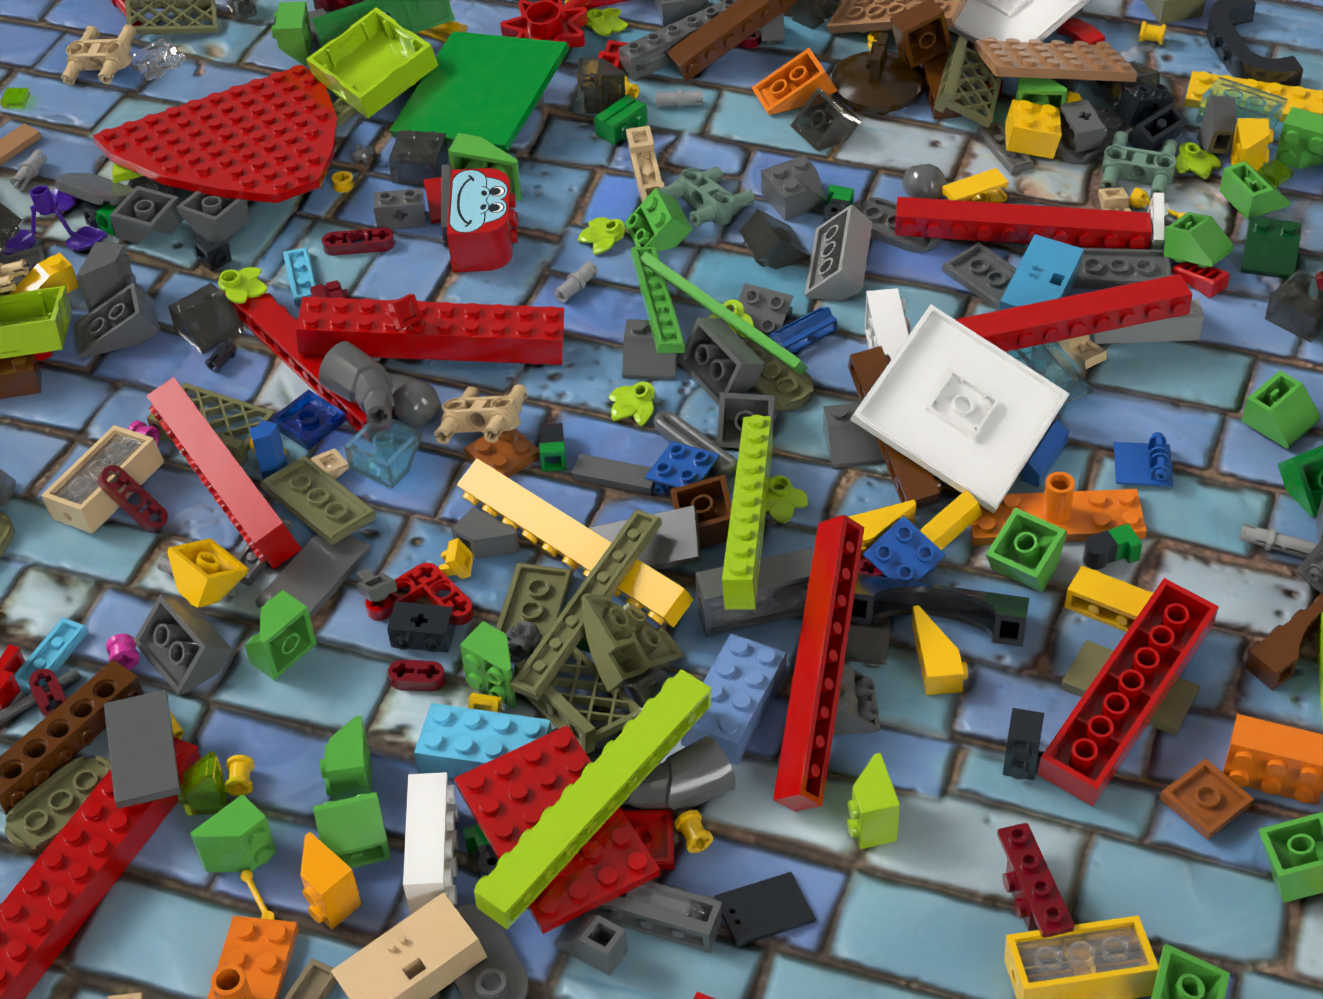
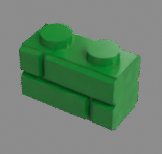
M626 95L594 117L596 136L604 140L606 139L612 145H616L622 139H627L626 129L643 127L648 122L646 104L639 100L636 101L630 95Z

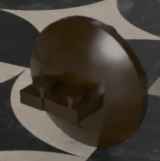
M879 32L877 41L872 42L871 51L857 53L845 58L835 67L832 73V82L837 89L834 94L840 101L852 107L855 112L865 111L877 113L878 115H887L889 112L897 111L916 103L924 91L925 75L921 67L918 65L911 69L899 53L888 51L889 33Z

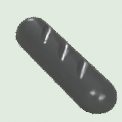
M662 411L655 415L653 421L655 429L669 441L720 454L719 459L710 470L716 476L725 474L726 479H730L736 475L738 460L673 412Z

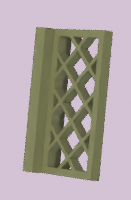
M125 0L127 24L132 26L137 20L144 24L142 26H134V30L137 31L136 35L218 33L215 0ZM178 8H187L183 12L178 10ZM200 8H209V9L206 10V11H203V10H201ZM132 9H142V10H140V11L137 13V12H135V11L132 10ZM148 12L154 15L150 20L143 17ZM172 12L175 15H177V17L171 20L170 18L166 17V15ZM195 12L200 16L194 20L188 15ZM206 19L213 25H202L201 22ZM162 20L166 25L158 26L155 23ZM181 20H185L189 24L187 26H181L178 23Z
M959 36L948 52L934 109L942 113L947 107L989 128L992 123L1002 77L991 74L987 69L988 66L977 52L966 47L967 39ZM966 57L972 59L974 63L971 64ZM975 69H979L983 75L979 76ZM963 71H967L971 77L967 78ZM984 81H988L992 88H988ZM971 83H976L979 90H976ZM959 85H964L967 91L963 92ZM984 95L989 102H984L981 96ZM972 97L977 104H972L968 98ZM960 99L964 106L955 102V100ZM981 109L985 116L979 114L977 110Z
M184 382L181 387L186 394L189 393L197 396V398L191 400L195 406L200 405V412L206 420L208 416L223 413L224 418L208 423L213 429L227 426V431L216 432V434L239 465L243 467L249 460L247 452L250 450L249 442L252 438L249 428L256 427L261 422L249 424L248 419L260 416L263 417L262 420L272 422L276 417L275 412ZM213 401L220 404L208 409L203 407V404ZM233 409L242 410V413L228 417L225 413ZM150 413L147 417L149 426H154L159 430L161 440L174 444L161 424ZM243 420L246 422L245 426L231 429L229 425ZM245 433L250 434L245 441L234 438Z
M575 647L569 657L572 656L578 664L564 663L558 673H574V679L560 678L557 673L538 701L528 696L525 697L548 720H551V723L557 729L568 725L585 753L589 754L595 751L596 742L622 730L630 719H635L642 712V708L621 688L610 691L613 699L596 697L597 691H608L598 673L596 665ZM525 659L514 664V678L526 663ZM579 675H591L595 678V682L578 680ZM555 686L572 688L571 693L558 692ZM576 688L593 690L592 696L575 694ZM578 703L590 706L589 710L585 711L575 709L572 704ZM594 706L611 708L610 713L593 712ZM615 708L627 709L631 712L628 715L614 714ZM593 720L608 722V724L596 730L590 722Z

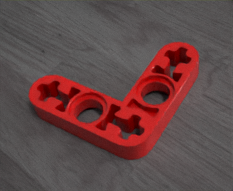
M433 563L419 564L394 579L397 590L409 588L410 592L408 594L397 595L395 591L382 601L371 602L367 598L365 600L369 618L376 621H382L391 617L395 602L413 603L423 596L433 605L453 607L456 625H465L474 616L471 600ZM441 590H448L451 592L446 597L441 598L436 596V593H438ZM454 603L459 610L455 611Z

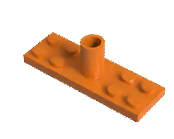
M1065 472L1049 474L1046 478L1043 493L1006 494L994 514L980 505L982 515L970 525L973 545H992L1015 507L1065 529L1067 534L1064 542L1086 541L1092 535L1127 523L1139 539H1145L1147 530L1137 489L1074 491L1075 480L1070 474Z
M233 916L217 969L211 977V988L207 999H279L299 930L297 922Z

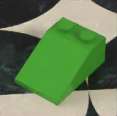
M458 133L448 149L449 163L452 166V170L479 168L500 170L510 180L511 193H515L516 200L521 201L522 192L518 160L482 137Z

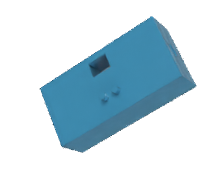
M1034 235L1000 301L999 310L1068 297L1080 272L1084 249Z

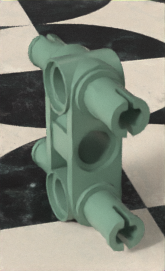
M1122 131L1116 132L1112 145L1105 149L1101 167L1103 173L1101 189L1115 188L1117 179L1151 184V198L1154 193H1164L1165 196L1167 186L1174 179L1177 164L1175 158L1176 141L1172 139L1164 140L1161 152L1126 147L1128 134Z
M717 166L703 172L693 168L684 169L681 172V177L677 178L674 183L659 188V190L675 199L682 198L696 209V211L690 213L691 217H689L694 227L710 221L720 225L729 224L732 221V216L736 215L740 209L753 205V200H755L754 193L749 189L733 195L718 185L716 182L722 181L723 172Z

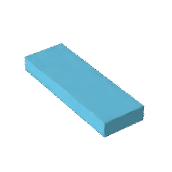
M307 247L283 252L295 307L301 306L302 297H311L310 289L312 286H316Z
M62 617L14 674L20 690L31 694L29 678L38 669H49L55 674L89 633L87 626ZM44 679L39 680V686L43 687L48 683Z

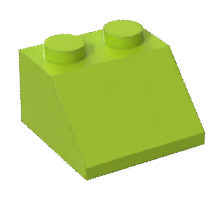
M881 753L873 755L853 785L852 800L848 801V809L851 816L850 819H847L848 831L851 838L856 837L860 849L896 842L898 837L900 804Z

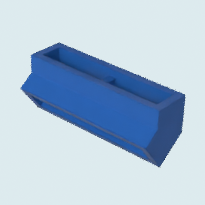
M820 307L769 335L773 341L794 354L837 331V318L832 315L830 307Z
M1058 419L1051 423L1021 470L1023 474L1022 481L1039 487L1066 446L1069 431Z
M261 420L258 426L249 428L263 480L288 466L277 423Z

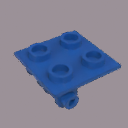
M1153 433L1149 443H1113L1116 484L1173 487L1170 444H1166V437L1162 433Z
M671 441L647 473L645 479L654 481V490L662 495L669 492L670 486L677 488L702 481L717 462L720 454Z
M905 516L900 518L863 553L887 578L918 582L928 572L932 573L938 567L937 563L946 556Z

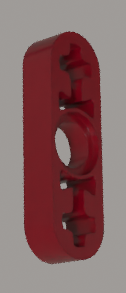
M389 228L329 232L322 237L323 250L330 256L384 252L392 249L395 245L393 231ZM356 240H364L361 243H353Z
M109 465L99 474V487L143 529L148 532H157L167 523L168 514L165 508L121 467ZM115 475L117 477L116 481L109 483L107 479ZM125 484L127 487L119 493L118 490ZM126 493H136L140 498V503L138 505L128 503ZM147 504L148 507L140 513L139 510ZM155 513L158 518L152 523L149 521V518Z

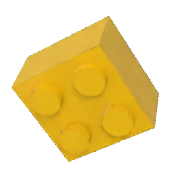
M1012 99L1005 121L1006 151L1054 159L1061 138L1059 108L1049 104L1041 105L1027 100L1018 101Z

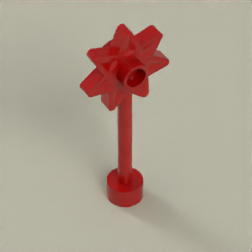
M520 0L518 2L520 16L500 23L502 36L567 42L569 47H584L586 45L585 36L580 28L588 22L585 6L593 0H569L564 5L562 0H543L535 3Z

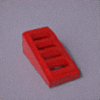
M1183 262L1171 270L1174 275L1180 274L1186 283L1209 299L1228 287L1230 274L1214 266L1202 268L1197 266L1196 263Z

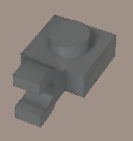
M367 568L356 572L357 577L362 581L357 583L359 592L371 602L382 601L389 594L397 591L395 580L384 573L375 576Z

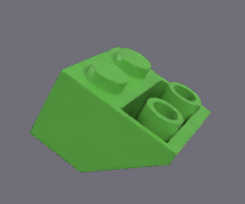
M1246 161L1224 168L1219 192L1247 220H1249L1250 216L1258 217L1290 206L1291 202L1261 172Z
M657 188L645 198L643 203L624 223L636 247H656L657 252L677 247L692 230L677 199Z
M1187 212L1166 227L1164 257L1173 258L1175 262L1196 263L1199 267L1209 268L1234 249V245L1212 216Z
M1278 371L1247 398L1242 422L1288 449L1320 421L1321 415L1304 384L1286 373Z
M482 621L460 644L466 682L475 690L480 689L488 695L502 697V703L513 709L517 703L515 691L512 690L510 685L513 681L507 634Z
M377 792L359 794L352 798L328 801L321 805L313 806L320 841L350 868L391 859Z

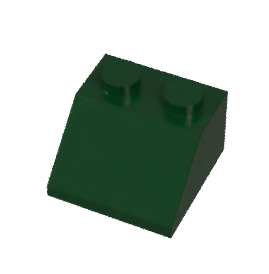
M1250 216L1244 242L1241 272L1293 280L1302 223Z

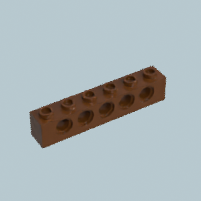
M112 660L0 756V811L7 815L12 807L50 778L62 766L69 763L72 757L89 745L96 736L106 729L104 703L143 695L144 692L138 676L115 660Z

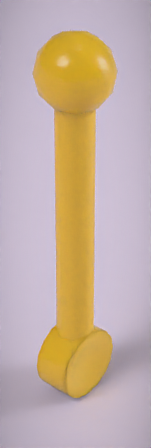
M250 870L242 871L240 878L243 882L247 883L262 912L261 918L275 920L274 913L267 910L252 880L253 873Z

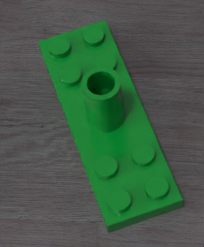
M366 0L312 18L322 47L342 35L351 25L376 7L381 11H386L387 15L396 20L402 28L413 33L455 20L449 0Z

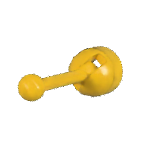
M1135 187L1129 198V206L1137 209L1149 206L1151 202L1149 201L1148 193L1138 187ZM1171 209L1168 210V214L1178 219L1186 214L1185 212L1178 213Z

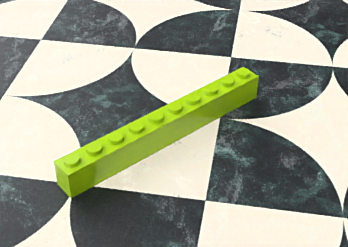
M752 415L750 417H743L722 574L725 610L756 608L773 452L771 416Z
M682 669L673 678H668L658 695L647 700L642 708V712L635 719H630L625 724L622 733L615 741L611 740L606 744L601 756L595 762L587 764L581 777L574 784H569L564 789L557 803L553 807H547L542 813L540 821L532 829H527L521 835L514 849L511 852L504 853L499 859L497 867L488 876L485 875L478 881L474 890L476 907L508 930L712 706V688Z

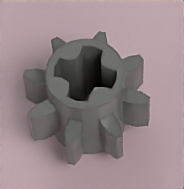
M527 621L517 622L515 627L510 625L506 632L509 652L517 658H529L541 642L542 634H540L538 627Z

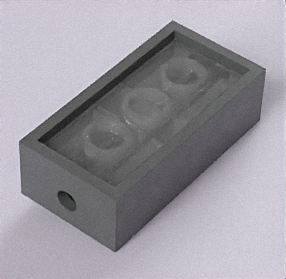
M808 548L761 558L755 609L725 610L722 587L723 567L696 572L697 612L705 636L708 637L803 616L813 559L811 549Z

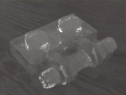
M160 38L132 54V61L129 67L140 74L144 73L145 78L150 81L164 76V72L170 69L174 70L180 67V63L184 62L186 57L182 52L177 54L174 45Z

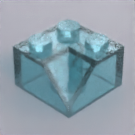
M392 418L383 427H375L367 423L344 445L349 469L393 489L409 473L422 438V432Z

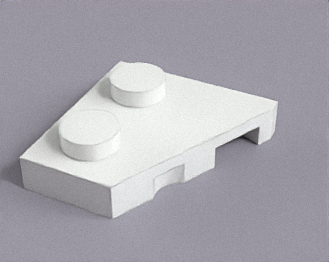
M1154 193L1147 213L1151 215L1152 225L1150 249L1161 250L1165 241V232L1168 226H1164V217H1168L1169 205L1168 202H1164V193Z

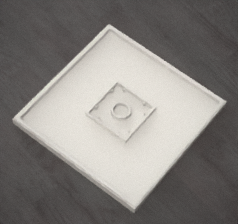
M967 0L955 25L948 27V29L974 44L975 40H983L985 37L995 38L997 41H1006L1007 38L1018 39L1020 42H1028L1030 39L1043 41L1090 0Z
M931 304L850 420L961 493L967 489L979 502V505L994 514L1070 394Z

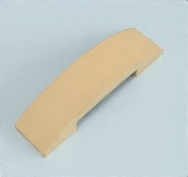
M650 126L626 129L632 167L642 203L655 188L665 187L664 182L661 180L654 152V141Z

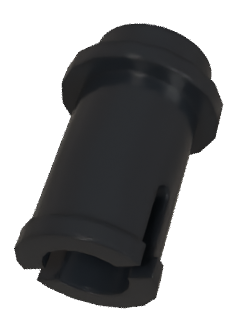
M229 340L219 342L218 349L205 361L206 366L211 371L213 370L215 373H218L230 358L233 359L236 356L237 347Z

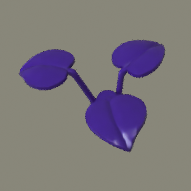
M40 185L34 187L29 192L34 204L30 206V232L28 230H15L1 237L0 254L10 255L30 249L36 244V240L33 237L36 234V212H39L40 215L56 214L71 236L66 240V246L73 251L92 248L95 242H101L107 238V234L104 230L92 226H84L77 232L72 231L60 212L72 208L78 202L77 197L57 190L56 187L50 192L48 186Z

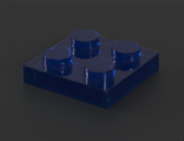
M308 389L269 420L272 423L278 424L280 433L306 450H310L347 421L344 411Z

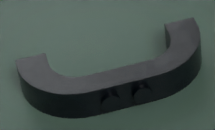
M1217 0L1213 4L1209 15L1207 39L1210 47L1214 49L1219 60L1223 62L1233 77L1279 83L1294 87L1300 86L1303 68L1294 56L1283 58L1259 56L1249 49L1235 29V25L1253 22L1256 7L1255 0Z

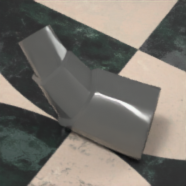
M344 341L336 344L326 354L319 369L320 383L349 402L358 404L362 411L366 413V419L370 425L375 427L387 425L391 420L392 408L395 406L391 391L393 385L388 373L383 366L352 343Z
M705 736L668 756L663 763H659L623 804L641 809H673L682 812L735 789L736 780L731 765L721 747L712 737Z

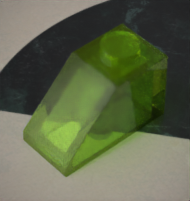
M216 751L208 752L184 772L183 785H180L181 794L177 796L179 804L183 803L187 816L216 814L226 807L227 792L224 788L226 781Z

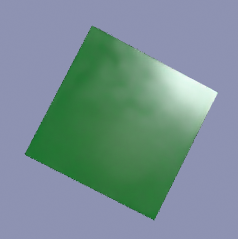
M453 31L436 56L439 66L422 78L389 132L394 137L452 144L458 133L482 137L501 150L508 151L570 47L567 42Z

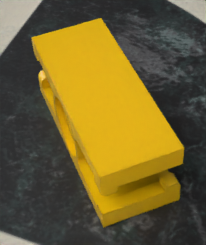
M997 168L944 185L942 186V194L947 196V200L1002 203L1007 201L1008 195L1001 188H1008L1009 181Z

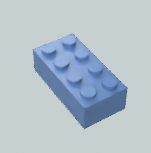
M730 634L703 683L712 688V706L681 739V745L686 747L705 736H710L721 747L729 763L738 765L786 676V652Z

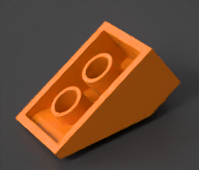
M810 48L751 87L768 115L818 104L837 91Z

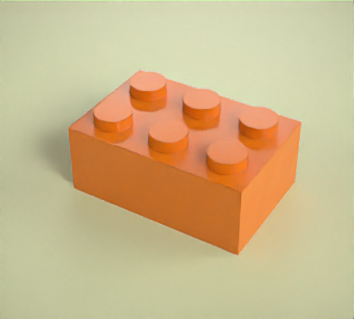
M1237 714L1223 773L1240 787L1244 786L1270 795H1280L1302 803L1318 805L1323 791V734Z

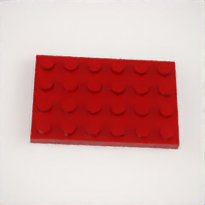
M566 725L455 777L454 781L455 786L498 859H500L504 853L511 852L514 849L521 835L527 829H532L540 821V817L547 807H553L557 803L564 789L569 784H574L581 777L584 768L591 761L569 726ZM619 807L527 909L541 933L544 934L659 877L660 869Z

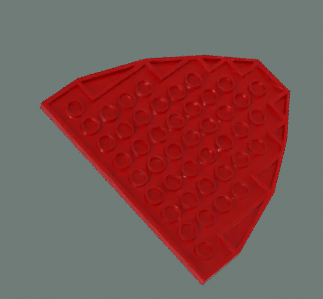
M295 65L291 69L274 72L268 77L253 79L250 83L232 86L229 90L211 93L208 97L190 100L187 104L169 107L163 112L148 114L142 119L128 121L112 129H104L92 136L94 144L113 163L166 186L194 192L199 191L204 194L224 198L279 203L321 187L334 158L338 121L326 86L315 79L312 72L304 65Z

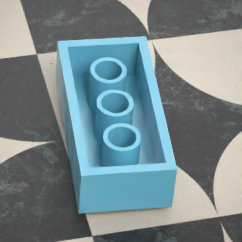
M431 703L414 751L418 774L447 772L448 779L454 780L455 777L551 733V720Z

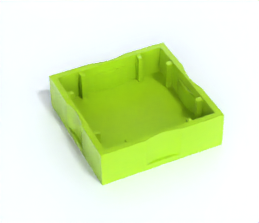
M377 7L351 25L342 35L331 40L306 59L315 79L323 83L327 89L367 118H370L439 66L431 44L412 31L402 28L396 20Z
M66 285L0 295V359L63 349L72 317Z

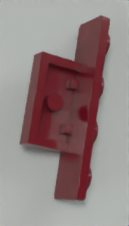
M1022 823L998 829L997 836L1007 856L1006 873L1002 875L1003 884L1007 893L1011 892L1014 897V908L1017 917L1024 920L1028 931L1039 929L1041 936L1044 938L1074 931L1073 920L1029 824Z

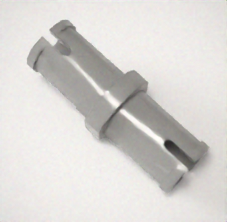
M677 89V92H656L657 107L678 106V108H682V105H703V90L682 91V89Z
M39 149L34 150L28 160L21 163L19 166L20 170L10 180L12 186L16 181L18 182L14 187L15 189L23 190L28 182L38 175L39 168L47 161L46 154L40 158L44 153Z
M587 261L577 272L570 273L567 276V280L555 289L556 299L561 303H566L576 292H581L585 288L586 283L597 275L596 265Z

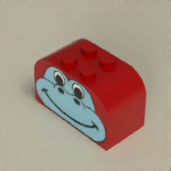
M492 168L451 170L447 239L453 273L492 271L502 268L512 259L513 243H518L517 228H514L518 227V212H515V209H513L516 208V194L511 193L510 180L500 170Z

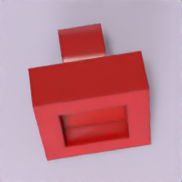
M408 294L388 303L389 309L387 310L391 320L394 321L396 329H403L423 319L415 294Z

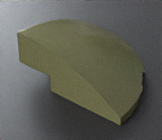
M589 595L581 599L584 627L590 652L608 692L636 682L685 657L679 646L662 627L655 629L645 620L646 613L630 603L623 606L612 602L611 596Z

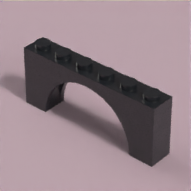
M858 574L850 622L871 625L875 620L886 616L912 615L913 606H920L928 616L952 619L979 628L991 637L992 643L1023 647L1029 598Z

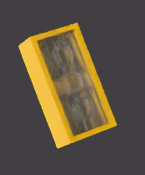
M1139 915L1076 924L1072 932L1046 938L1041 936L1039 930L1006 935L1004 962L1016 999H1134L1152 996L1159 966Z

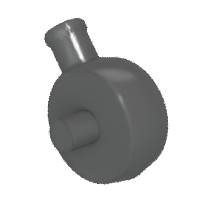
M361 144L356 145L357 152L351 154L352 160L355 163L362 160L364 166L369 164L368 157L374 155L375 148L368 146L363 149Z

